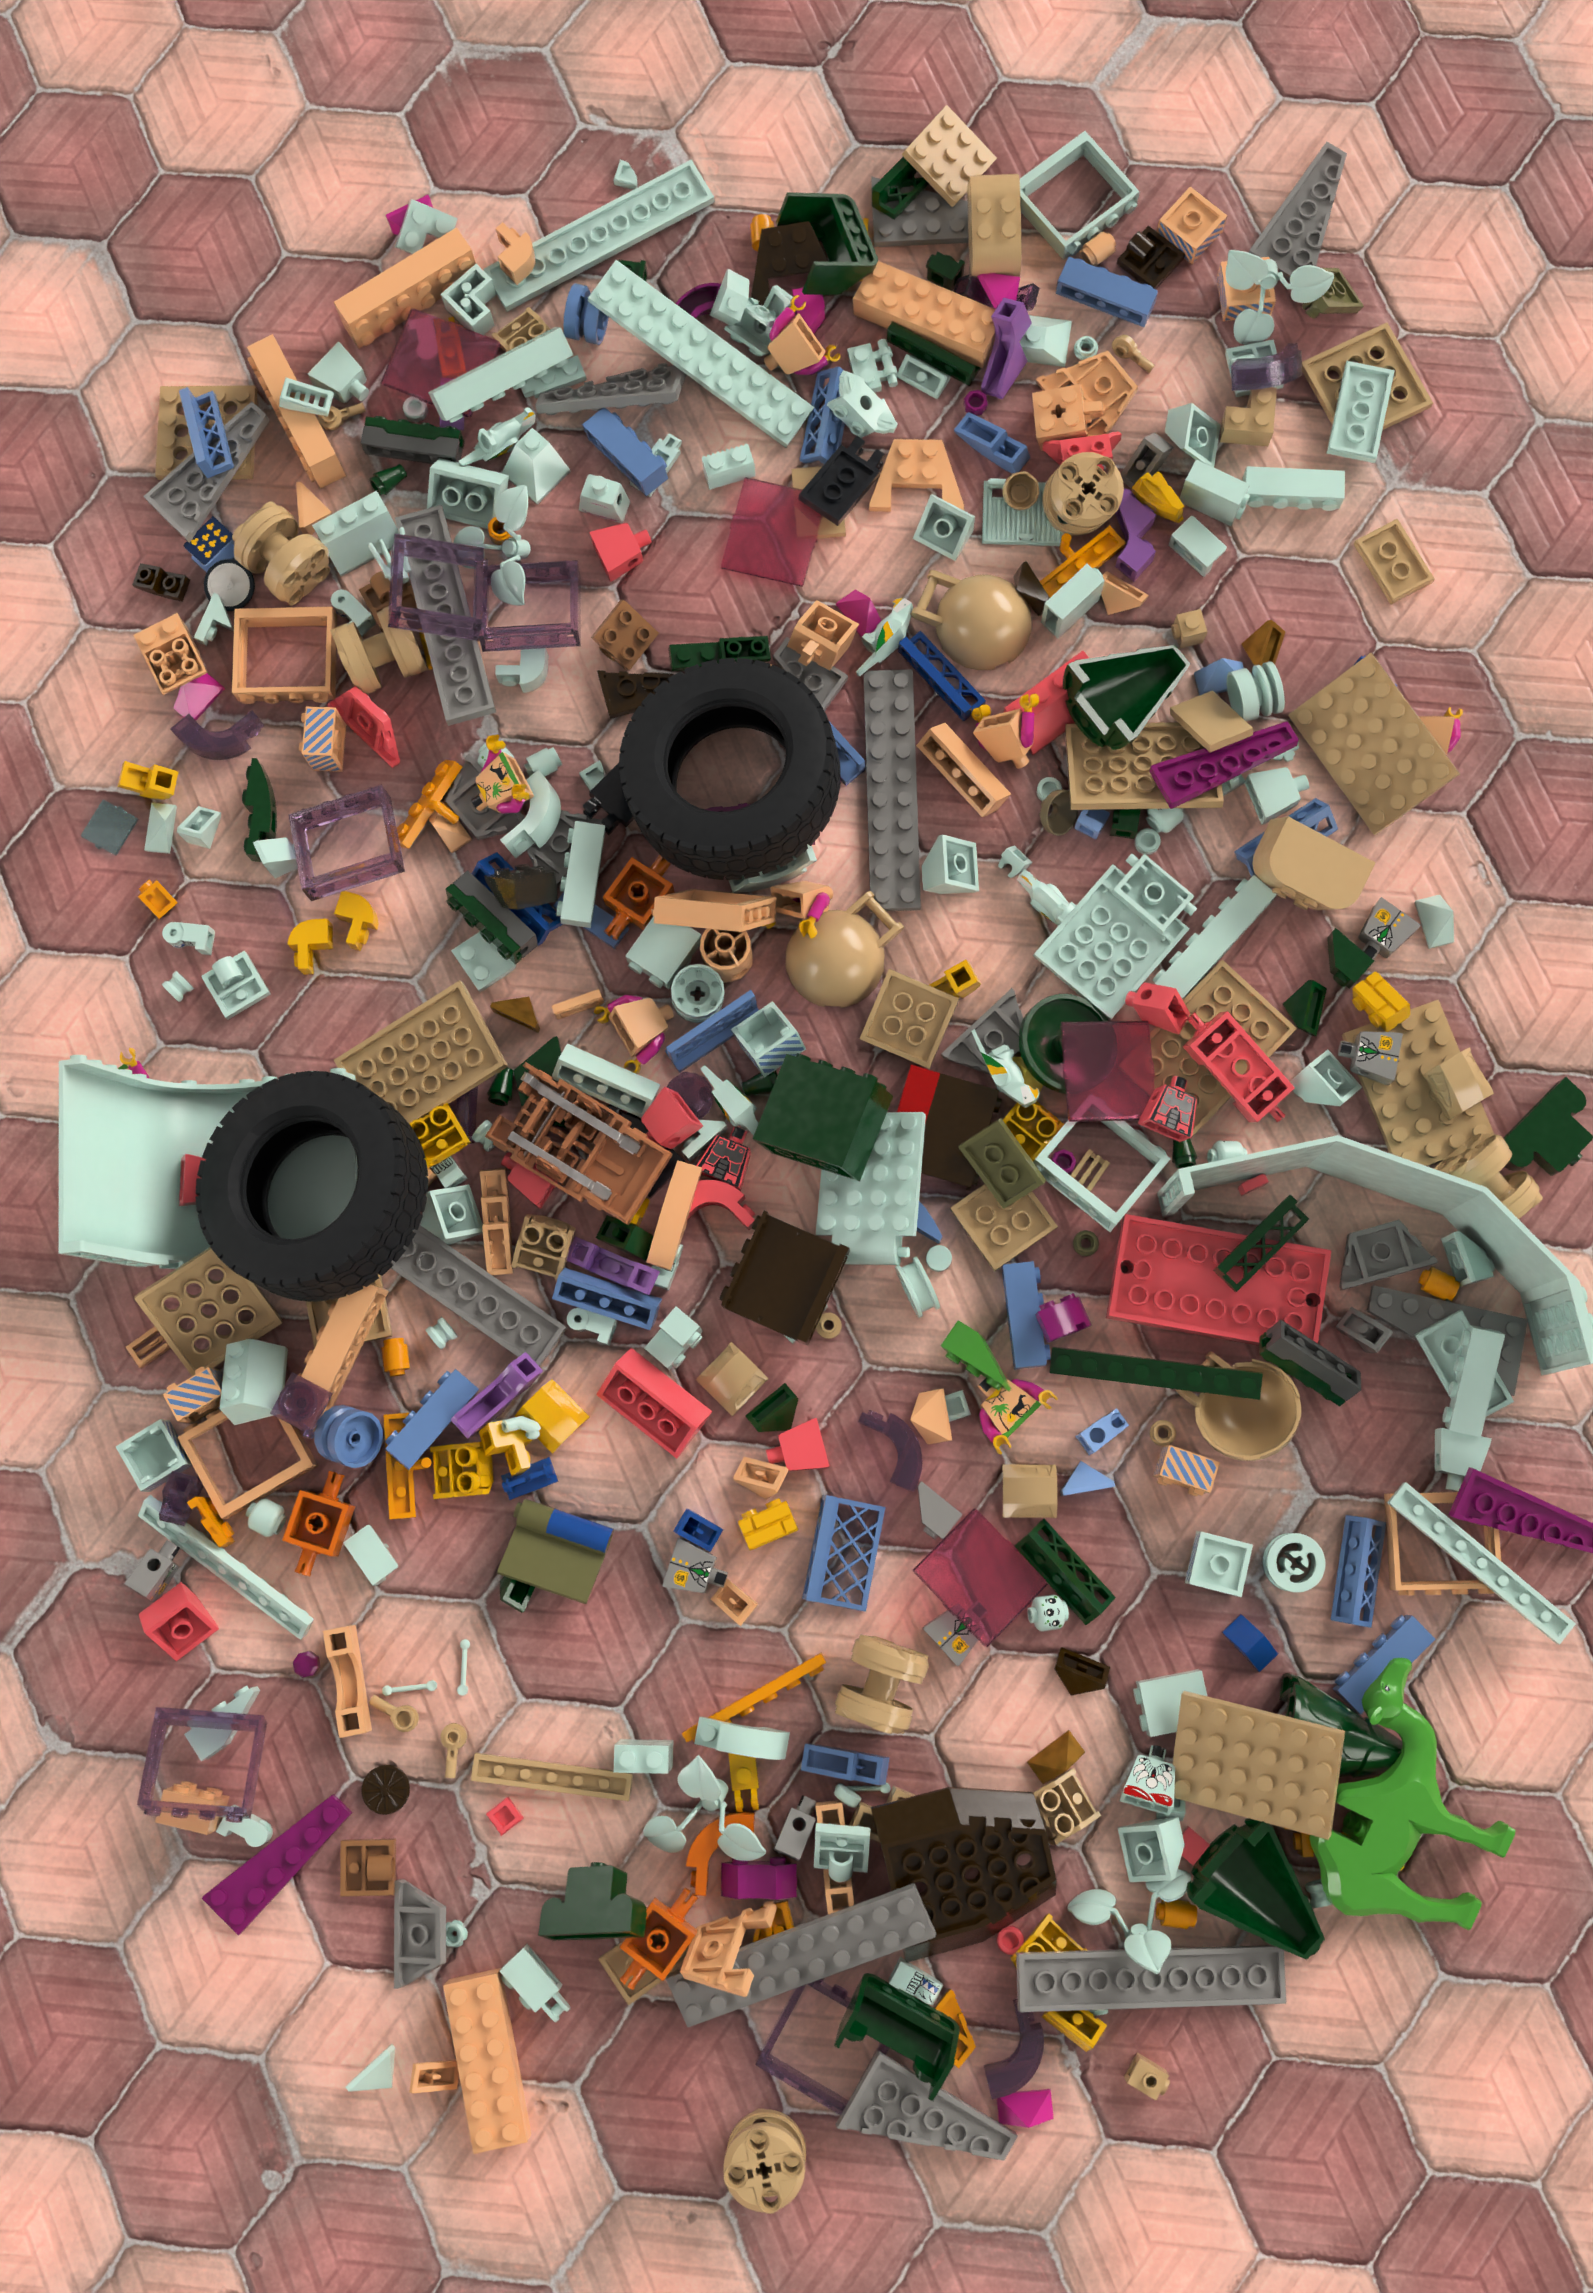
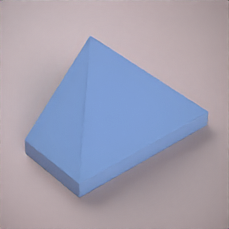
M1221 658L1194 672L1199 696L1212 690L1215 693L1227 691L1228 672L1243 669V663Z
M1080 1461L1060 1490L1061 1496L1100 1490L1115 1487V1483L1110 1478Z

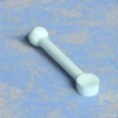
M463 1639L460 1642V1647L462 1648L461 1685L458 1687L457 1692L462 1696L468 1693L466 1669L467 1649L470 1647V1642L467 1639Z
M431 1680L427 1684L400 1687L386 1685L382 1688V1693L385 1696H389L395 1692L422 1689L434 1691L437 1688V1682Z
M888 1783L874 1786H847L853 1791H881L884 1794L889 1793L891 1789Z

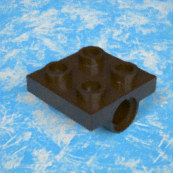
M1148 225L1143 232L1138 231L1132 237L1126 250L1117 259V265L1141 284H1148L1157 289L1184 260L1185 253Z

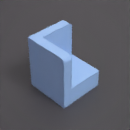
M1082 810L1074 829L1097 840L1110 813L1105 810Z

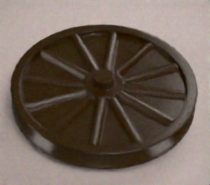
M382 1765L374 1768L366 1775L362 1784L364 1803L377 1814L387 1815L398 1811L405 1805L410 1794V1784L407 1776L401 1769L392 1765Z

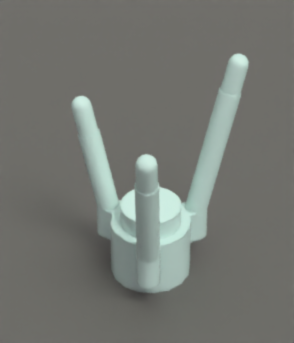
M403 527L399 528L403 564L399 560L392 561L382 539H379L378 542L388 563L387 566L373 544L368 543V547L383 570L385 578H389L391 586H399L409 581L407 573L411 571L408 562L406 537Z

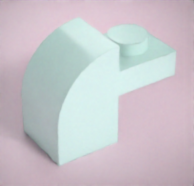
M521 646L520 665H496L495 675L499 684L504 686L520 684L523 693L539 688L544 683L548 674L549 656L546 647Z

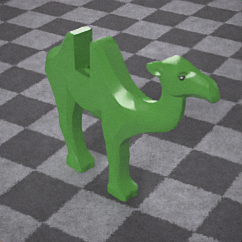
M1393 1658L1365 1691L1362 1698V1706L1372 1725L1379 1724L1399 1734L1403 1742L1401 1754L1396 1762L1378 1777L1338 1784L1336 1803L1351 1810L1344 1817L1342 1831L1348 1836L1332 1829L1329 1840L1310 1835V1845L1320 1865L1321 1882L1327 1899L1343 1914L1349 1916L1401 1914L1418 1923L1429 1921L1454 1922L1460 1927L1471 1930L1482 1906L1480 1899L1469 1892L1462 1893L1453 1899L1422 1896L1406 1886L1397 1877L1398 1871L1411 1857L1422 1834L1446 1835L1458 1841L1471 1843L1503 1858L1506 1856L1513 1841L1516 1830L1502 1821H1497L1491 1827L1482 1829L1471 1825L1461 1816L1447 1811L1442 1803L1436 1780L1437 1741L1435 1732L1423 1715L1404 1703V1689L1408 1673L1412 1669V1662L1407 1658Z

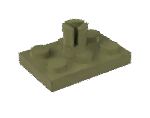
M1322 268L1325 271L1334 273L1333 282L1326 293L1313 302L1302 304L1303 310L1308 309L1305 313L1313 319L1320 313H1358L1364 306L1340 269Z
M1001 1118L959 1145L961 1152L1003 1209L1043 1185L1046 1181Z

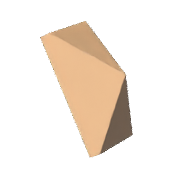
M296 482L299 528L302 534L312 535L315 532L312 525L328 517L332 512L302 482Z
M1107 571L1103 574L1105 581L1101 595L1108 615L1140 607L1148 598V594Z
M445 800L441 801L442 804H444L451 810V808L446 804ZM435 810L428 819L451 853L472 840L459 820L457 823L452 824Z
M944 1389L919 1393L910 1419L928 1445L951 1441L952 1435Z
M743 1457L733 1480L762 1498L768 1499L778 1493L787 1475L788 1468Z
M726 1579L724 1587H720L711 1598L718 1607L740 1626L758 1606L755 1600L728 1579Z
M457 2060L413 2063L409 2092L413 2094L457 2089L459 2078Z

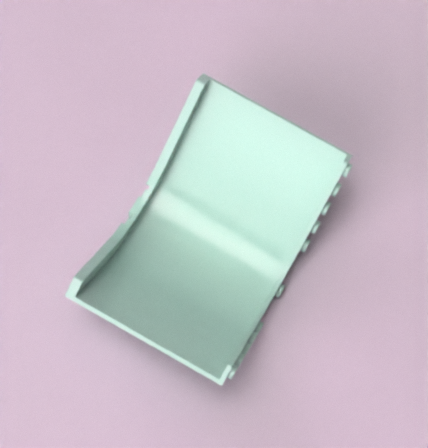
M71 1055L70 1059L59 1061V1254L126 1266L147 1267L159 1265L160 1269H177L208 1249L210 1245L202 1232L196 1205L179 1206L181 1158L185 1154L202 1157L207 1143H213L209 1139L216 1127L222 1128L220 1121L228 1111L234 1113L232 1107L242 1098L248 1100L246 1097L248 1093L257 1087L262 1088V1084L275 1078L277 1079V1077L266 1076L262 1077V1081L256 1082L253 1079H242L236 1084H197V1081L194 1080L173 1083L149 1079L145 1074H132V1070L117 1069V1065H104L101 1060H88L85 1055ZM344 1068L330 1069L332 1073L343 1075L356 1081V1075L346 1072ZM329 1135L314 1138L293 1150L279 1166L271 1182L268 1195V1210L271 1223L280 1238L297 1239L316 1234L331 1225L347 1207L355 1190L358 1175L356 1153L347 1137Z

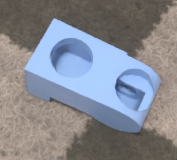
M1116 1408L1075 1437L1088 1455H1091L1127 1428L1129 1424Z

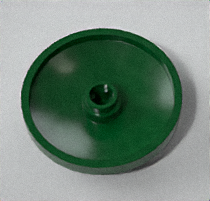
M1056 994L1042 999L1027 1012L1019 1030V1049L1025 1066L1038 1082L1058 1093L1079 1094L1089 1091L1103 1082L1114 1066L1117 1046L1113 1028L1107 1017L1090 1001L1072 994Z

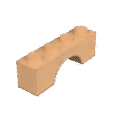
M356 1625L323 1631L326 1655L331 1663L336 1682L337 1706L335 1714L339 1738L372 1731Z
M834 1800L816 1803L817 1823L845 1825L842 1801ZM823 1869L828 1915L855 1905L852 1877L845 1882H836L830 1878L828 1869Z

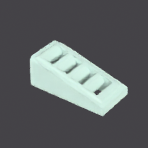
M285 378L279 399V407L328 416L334 392ZM291 392L296 393L294 398L290 397ZM301 394H305L304 401L299 400ZM310 396H315L313 404L309 403ZM320 397L325 398L323 407L318 406Z

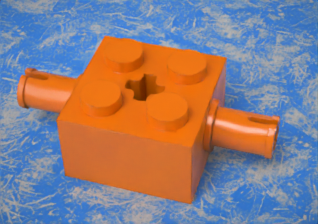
M661 855L657 857L650 868L631 857L604 894L605 905L616 912V916L604 930L609 937L613 936L612 939L618 940V937L628 923H633L644 930L653 918L651 909H654L655 897L675 893L673 884L662 877L671 863ZM643 892L644 895L642 897L635 898L636 893L640 895Z
M330 1470L322 1493L316 1494L307 1490H299L282 1540L300 1546L303 1549L294 1572L302 1573L305 1576H311L317 1554L322 1553L331 1557L339 1556L356 1507L338 1501L337 1495L345 1475ZM316 1519H321L323 1527L315 1524Z
M683 1889L672 1907H667L654 1897L646 1909L645 1936L625 1938L619 1948L634 1959L623 1976L620 1977V1981L625 1985L628 1979L633 1976L627 1986L628 1988L634 1990L646 1970H649L660 1980L664 1981L696 1936L698 1930L685 1921L684 1918L695 1901L698 1900V1897L692 1893L687 1902H685V1899L691 1892L689 1889ZM661 1933L664 1936V1942L660 1941L656 1944L654 1942L655 1935Z

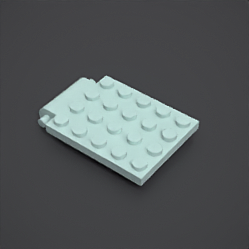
M1131 853L1126 862L1132 868L1126 875L1112 864L1033 955L1078 995L1090 1001L1109 1021L1126 1003L1125 1000L1128 992H1136L1190 929L1176 917L1183 910L1190 916L1197 910V907L1190 902L1194 895L1145 854L1138 859Z
M887 1112L860 1181L821 1169L816 1235L832 1236V1243L838 1246L842 1244L850 1248L849 1255H846L848 1258L845 1265H900L901 1257L910 1256V1248L902 1247L903 1236H916L926 1120V1114L923 1112Z

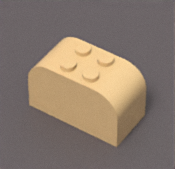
M1019 174L969 176L967 202L970 286H982L977 277L980 274L995 273L1020 277L1022 245Z
M1289 816L1270 820L1253 856V870L1256 877L1272 888V892L1277 894L1276 896L1284 899L1289 897L1295 900L1294 905L1305 910L1308 908L1313 910H1334L1351 906L1359 898L1376 863Z

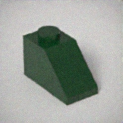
M1335 928L1327 938L1330 973L1334 975L1333 978L1339 985L1347 986L1350 989L1371 966L1374 960Z
M607 1215L596 1238L646 1261L653 1235L636 1225H627L619 1219Z

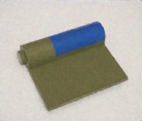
M524 1499L523 1503L518 1502L513 1517L517 1518L516 1527L497 1574L587 1604L609 1548L614 1529L528 1499Z

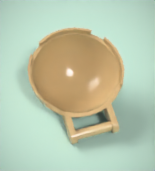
M929 570L927 575L929 580L917 607L912 609L911 616L916 620L936 627V634L942 645L941 649L954 662L974 670H994L995 666L1006 662L1011 663L1023 652L1029 642L1032 631V618L1029 605L1017 591L1016 586L994 575H975L959 580L936 570ZM937 584L949 589L941 599L937 613L933 614L926 611Z
M871 891L865 893L846 911L836 909L823 912L819 921L814 923L817 930V935L811 939L808 933L803 937L799 926L794 931L786 948L785 966L790 982L806 1000L821 1007L826 1005L844 1008L859 1003L877 987L884 971L885 953L883 947L894 939L904 929V926L900 922L896 923L874 899L875 895ZM866 905L889 929L881 938L870 923L857 915Z
M1209 1351L1205 1356L1206 1360L1201 1365L1262 1372L1260 1400L1200 1393L1198 1397L1191 1391L1175 1389L1181 1397L1195 1407V1421L1205 1440L1219 1453L1236 1460L1255 1461L1278 1453L1289 1444L1296 1434L1301 1418L1300 1395L1292 1379L1273 1364L1252 1359V1362L1236 1363L1230 1366L1215 1353Z

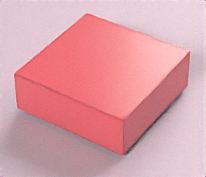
M1261 1174L1241 1183L1238 1186V1190L1241 1196L1265 1186L1269 1181L1265 1174Z
M509 1796L486 1813L501 1836L524 1819Z
M1187 1826L1182 1832L1185 1843L1182 1857L1194 1866L1210 1844Z

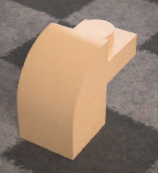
M502 222L496 228L499 242L506 250L498 256L501 270L518 285L532 272L535 265L532 241L527 232L520 236L514 228L511 227L509 229Z

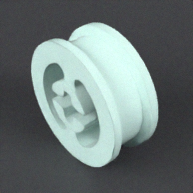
M916 1256L912 1258V1263L903 1267L896 1265L895 1269L912 1308L918 1318L923 1316L922 1312L932 1307L936 1310L940 1309V1304L932 1284Z
M1285 1533L1275 1537L1268 1543L1263 1553L1262 1565L1266 1577L1277 1588L1289 1592H1305L1315 1587L1322 1579L1325 1571V1556L1319 1544L1311 1537L1299 1533ZM1290 1543H1296L1298 1548L1295 1551H1285V1555L1290 1558H1297L1296 1563L1302 1568H1308L1307 1554H1309L1311 1560L1308 1574L1297 1582H1291L1290 1576L1303 1574L1304 1572L1297 1567L1290 1568L1292 1565L1291 1561L1285 1557H1280L1279 1565L1281 1570L1279 1572L1276 1563L1280 1550Z

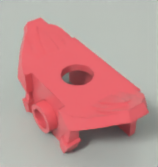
M1112 432L1110 434L1060 441H1045L1043 451L1059 465L1069 457L1082 452L1098 453L1113 459L1112 450L1120 442L1122 434L1120 432ZM1102 464L1097 465L1104 470V466H1102Z

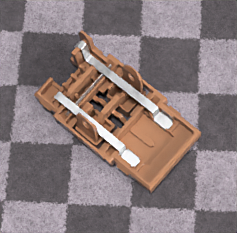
M525 1062L523 1067L528 1073L524 1072L520 1079L523 1082L517 1090L528 1096L527 1101L513 1123L498 1115L485 1137L502 1151L512 1153L510 1159L581 1203L586 1199L588 1200L587 1203L599 1211L603 1209L629 1225L673 1154L648 1139V1135L636 1128H630L632 1123L562 1079L555 1082L552 1080L553 1077ZM601 1108L610 1113V1116L607 1117V1114L601 1111ZM564 1119L565 1127L570 1131L567 1135L563 1131L552 1126L554 1122L557 1121L561 1124ZM551 1131L564 1139L562 1146L550 1141L551 1139L546 1136L547 1133ZM578 1136L588 1143L596 1145L593 1151L576 1140ZM572 1145L589 1155L587 1160L582 1158L580 1162L579 1157L569 1151ZM535 1164H537L536 1168L538 1171L533 1169Z

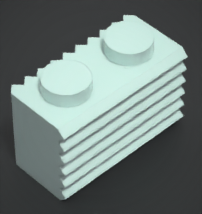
M746 443L744 446L731 447L730 450H722L721 453L717 451L716 454L712 453V455L708 454L707 457L704 455L702 457L703 471L709 490L756 476L754 460L749 445Z

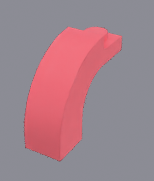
M701 1180L698 1182L687 1220L699 1209L715 1205L729 1210L748 1230L752 1228L755 1221L753 1217L756 1214L746 1204L740 1205L746 1199L740 1190L716 1180Z

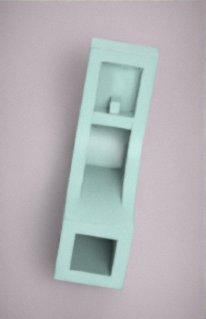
M539 769L526 779L534 794V797L529 799L530 808L526 817L500 839L515 858L519 857L534 843L541 848L554 833L560 819L561 803L559 796Z
M808 845V849L797 858L793 856L794 860L780 868L779 865H776L777 870L764 875L761 871L759 872L760 876L745 879L743 875L740 880H729L732 892L744 893L769 888L807 871L806 867L817 861L812 845Z
M699 1717L694 1744L737 1755L783 1760L786 1758L790 1732L768 1727L744 1726Z

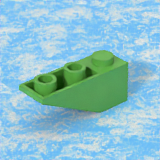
M958 1320L941 1344V1347L947 1352L945 1357L957 1365L960 1361L966 1364V1370L976 1377L980 1375L988 1378L986 1382L999 1391L1002 1387L1010 1392L1011 1387L986 1340L978 1332Z

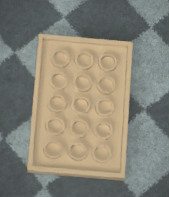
M1369 653L1288 715L1374 835L1380 833L1460 775L1373 653Z
M1178 722L1147 723L1133 742L1117 750H1111V747L1106 745L1104 747L1096 745L1081 732L1076 724H1066L1065 739L1070 809L1170 808L1149 772L1150 766L1203 749L1204 747ZM1222 784L1175 808H1222L1224 802Z
M1223 960L1183 999L1190 1015L1195 1012L1203 1023L1211 1021L1219 1012L1228 1011L1268 1058L1297 1029ZM1186 1021L1179 1035L1156 1027L1121 1062L1117 1069L1149 1099L1156 1088L1162 1085L1170 1086L1172 1077L1179 1076L1186 1079L1187 1085L1184 1092L1197 1099L1193 1137L1232 1096L1204 1065H1198L1182 1047L1193 1037L1196 1031L1190 1022ZM1240 1059L1236 1062L1235 1070L1237 1073L1242 1075L1247 1071V1063L1244 1060Z
M460 980L334 1059L338 1068H344L346 1072L356 1075L357 1082L368 1087L399 1111L409 1124L413 1120L425 1117L433 1108L451 1103L508 1067L468 990Z
M1439 1000L1410 1009L1411 1015L1400 1024L1398 1023L1395 1028L1389 1031L1403 1033L1395 1081L1390 1085H1385L1358 1075L1389 1153L1424 1166H1429L1446 1159L1452 1152L1476 1134H1494L1481 1101L1448 1120L1435 1100L1433 1092L1424 1077L1426 1072L1460 1053ZM1371 1023L1343 1033L1342 1038L1346 1042L1354 1043L1356 1036L1360 1032L1385 1031L1381 1027L1376 1028Z
M1184 1691L1181 1694L1173 1765L1175 1766L1174 1798L1329 1840L1332 1832L1345 1731Z

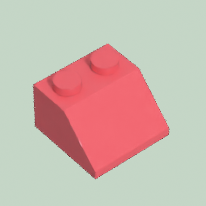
M182 1582L139 1613L144 1633L176 1662L219 1630L218 1625L199 1598Z

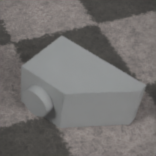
M1156 433L1144 437L1121 473L1123 482L1132 489V486L1147 472L1151 476L1154 475L1174 447Z
M921 1481L917 1487L921 1522L926 1526L923 1531L934 1540L937 1537L944 1539L963 1514Z

